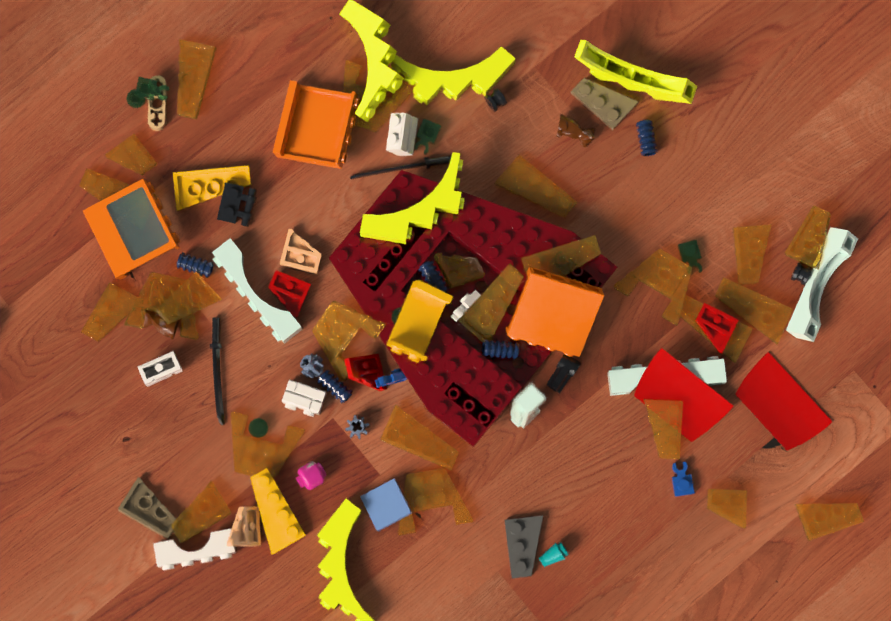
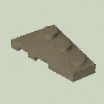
M585 78L571 91L573 96L611 130H614L638 104L636 100Z
M138 476L119 506L118 511L162 537L169 539L178 525V521Z

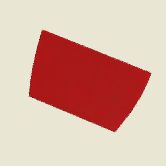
M663 348L657 352L647 366L634 393V397L691 442L710 430L733 408L730 402Z
M769 352L751 369L735 393L786 451L807 442L832 423L831 419Z

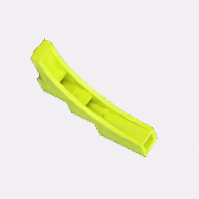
M348 0L340 15L350 22L358 32L364 44L368 62L367 84L355 114L368 122L374 116L378 105L385 99L386 93L390 91L394 94L401 87L404 78L388 67L394 61L397 53L393 47L381 40L388 33L390 24L355 1Z
M580 40L576 50L575 58L591 69L590 73L599 80L618 82L627 90L646 92L656 100L692 104L698 86L687 78L665 75L635 66L602 51L587 40Z
M500 47L490 57L471 67L454 71H433L415 66L395 55L394 61L390 63V68L398 74L404 75V79L411 86L415 85L413 88L414 98L422 104L424 102L428 105L442 89L445 96L456 101L470 85H472V89L479 95L482 93L486 96L515 64L516 58L503 47Z
M452 153L449 167L443 179L433 192L419 203L408 209L391 214H363L360 236L406 244L407 239H411L412 228L409 226L432 229L433 224H437L439 213H435V211L458 214L459 209L463 210L465 198H461L462 192L455 191V189H459L460 178H457L458 171H462L463 167L460 153Z
M345 499L317 535L320 538L318 542L325 548L331 547V550L318 565L321 569L319 573L327 579L329 577L333 578L320 594V604L328 610L331 607L335 610L340 604L342 605L340 609L348 616L352 613L357 617L355 621H374L355 599L347 578L345 554L348 538L353 525L362 511Z

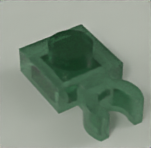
M138 77L134 96L152 101L154 96H157L158 99L166 101L168 96L162 95L161 91H169L170 87L167 85L158 87L156 86V80Z
M424 119L417 133V138L421 140L415 144V151L418 150L419 146H424V155L429 152L428 144L435 143L441 125Z
M697 240L678 244L677 247L682 264L688 263L689 265L687 268L688 275H692V267H696L698 272L701 273L702 266L697 262V260L701 259Z

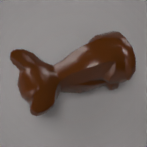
M561 114L557 137L565 135L572 139H579L581 146L587 147L594 139L593 132L596 129H582L574 119Z
M152 307L140 310L142 320L139 324L140 328H147L152 324L161 334L174 339L178 328L179 316L169 317L164 314H156L155 309Z

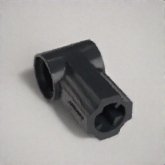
M564 354L546 385L560 394L569 379L578 370L581 362Z

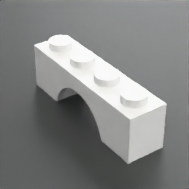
M231 529L211 532L208 543L202 549L195 552H187L180 549L174 540L154 543L157 567H162L163 570L174 569V565L182 564V567L194 565L193 561L201 560V563L211 562L213 557L218 556L221 559L231 558L232 554L236 553L235 546H227Z

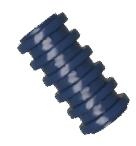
M642 120L636 123L642 156H652L658 152L655 149L657 144L654 143L656 139L653 137L655 133L652 132L654 127L651 126L653 124L651 120Z
M182 252L178 257L176 266L177 269L183 268V271L187 269L190 273L193 271L196 275L199 273L200 276L205 275V278H209L214 264L213 262L208 263L207 260L202 261V258L196 259V256L191 257L190 254L185 255Z
M428 261L421 265L418 270L422 271L421 275L422 277L425 276V282H428V285L445 293L449 291V286H446V281L442 280L443 276L439 275L440 271L436 270L437 266L433 265V261Z
M484 340L482 354L484 357L489 355L490 358L493 356L505 358L506 356L508 359L511 357L516 359L519 355L518 342L512 343L511 341L507 343L502 341L500 343L498 340L496 342L494 340L490 342Z
M326 370L318 378L317 383H321L323 388L326 387L328 392L331 391V395H335L337 400L340 399L341 404L345 403L353 394V390H349L347 385L344 386L343 382H339L338 377L335 378L334 374H330V370Z

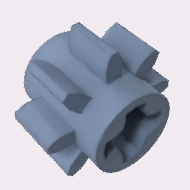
M312 353L304 356L300 362V367L303 368L301 373L311 378L319 376L324 369V365L321 363L323 359Z
M354 415L353 421L347 420L350 427L345 428V430L351 431L350 438L356 435L360 440L361 434H368L365 428L369 427V424L363 423L364 417L359 420ZM358 423H360V427L362 430H356L355 432L353 425H358Z

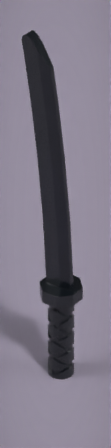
M452 155L432 159L424 157V162L350 176V179L423 166L426 169H430V166L450 163Z
M214 317L212 318V344H210V349H212L215 404L217 418L221 425H225L220 371V349H222V344L219 342L220 318Z

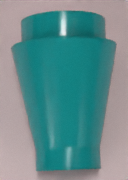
M559 542L558 544H553L539 557V560L544 567H547L548 565L565 560V557L569 554L562 542Z

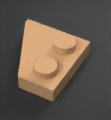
M289 229L280 265L317 274L322 254L311 247L309 243L299 237L292 229Z
M239 507L227 546H261L258 507Z

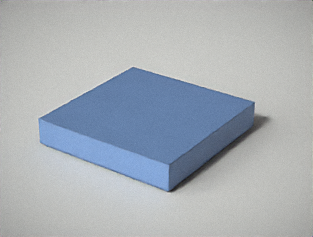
M392 479L360 496L377 531L412 514L396 479Z

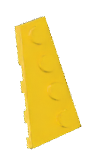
M249 165L173 173L176 210L178 211L221 196L225 182L244 187L251 185Z
M265 468L251 476L254 494L270 551L273 555L306 535L269 470Z

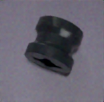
M498 88L491 95L487 94L484 96L493 112H496L501 105L505 106L507 104L504 95Z
M798 262L792 273L791 280H798L805 286L812 268L804 267L802 263Z

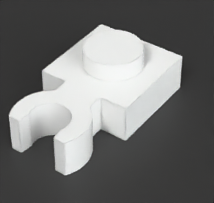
M476 290L471 295L467 293L460 301L462 304L453 312L451 317L457 322L476 304L481 295Z

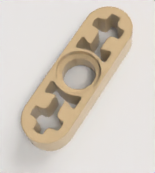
M158 75L153 76L149 80L148 124L154 131H160L166 125L167 84L165 79ZM157 81L163 84V86H159L160 94H156V88L153 86ZM161 99L163 101L162 106L154 108L152 106L153 100ZM152 111L158 113L159 120L162 121L158 123V126H155L152 122L156 120V114L152 113Z

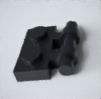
M225 182L217 220L235 224L238 216L242 217L241 225L248 227L253 217L252 209L257 200V197H255L257 189L249 188L248 195L242 194L244 186ZM241 200L246 201L244 211L239 210Z

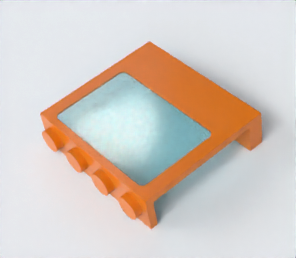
M144 179L83 210L115 278L119 280L127 277L126 273L173 248L180 249L178 244L181 242L176 232H172L170 228L172 222L167 215L164 216L162 212L164 207L160 199H156L154 192H156L151 182Z

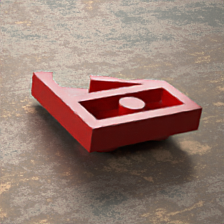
M275 270L268 288L292 316L297 319L311 284Z
M704 303L695 321L718 352L722 354L739 320Z
M379 354L344 359L349 379L380 392L387 390L386 385L377 388L375 380L384 376Z

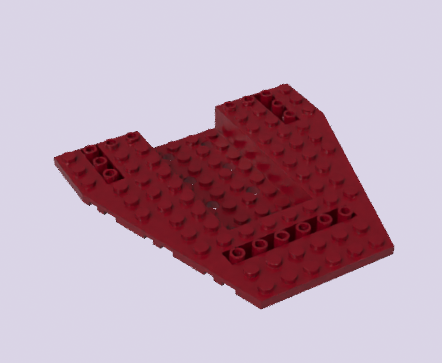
M401 170L365 214H391L408 209L433 192L439 183ZM462 192L461 198H465L463 210L459 209L458 214L435 211V213L439 214L437 224H433L432 229L409 226L412 228L411 239H407L406 244L361 237V218L331 254L329 260L427 411L474 448L552 352L541 345L533 346L521 339L519 341L513 340L506 332V325H510L513 315L507 313L506 308L509 305L517 307L528 278L527 271L529 266L599 288H603L618 267L570 230ZM449 258H454L458 264L450 268L446 262ZM433 261V265L437 266L436 270L440 271L439 275L443 276L442 280L446 281V286L450 288L446 293L452 295L453 298L451 303L445 304L424 355L427 356V360L417 363L408 359L409 355L403 352L400 355L391 351L392 347L387 346V342L413 281L420 280L428 284V282H425V276L422 277L421 275L422 271L420 272L418 269L424 263ZM478 282H485L487 289L479 291L476 287ZM476 290L481 295L480 298L464 314L463 319L456 322L451 315L462 304L460 302L467 293L471 295ZM486 334L491 335L494 342L497 340L500 343L502 341H506V343L508 341L512 343L518 342L519 355L517 358L522 359L524 365L521 368H515L512 364L514 360L512 357L510 359L506 356L505 358H501V356L499 358L495 356L490 358L489 355L484 357L482 354L483 336Z

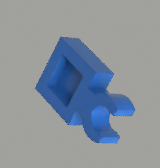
M399 368L391 371V375L379 377L375 380L378 388L404 382L407 378Z
M686 462L682 463V470L676 468V463L672 465V470L677 475V477L671 478L675 497L695 494L691 474H685L687 470Z

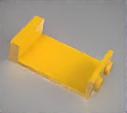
M420 280L413 281L387 342V346L392 347L391 351L400 355L403 352L409 355L408 359L417 363L419 361H426L427 356L424 355L445 304L451 303L453 296Z

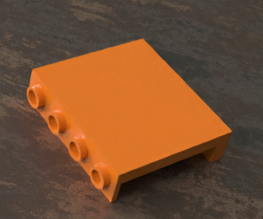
M290 80L273 148L275 156L342 169L343 164L347 161L346 149L347 145L349 146L351 143L352 135L350 133L352 127L355 126V112L360 104V98L357 93L352 91V94L309 87Z
M529 266L527 271L528 278L509 326L506 325L507 335L513 340L519 341L521 339L533 346L541 345L550 351L558 350L570 357H580L604 297L602 288Z

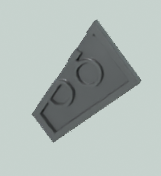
M543 516L504 521L512 579L530 577L532 575Z

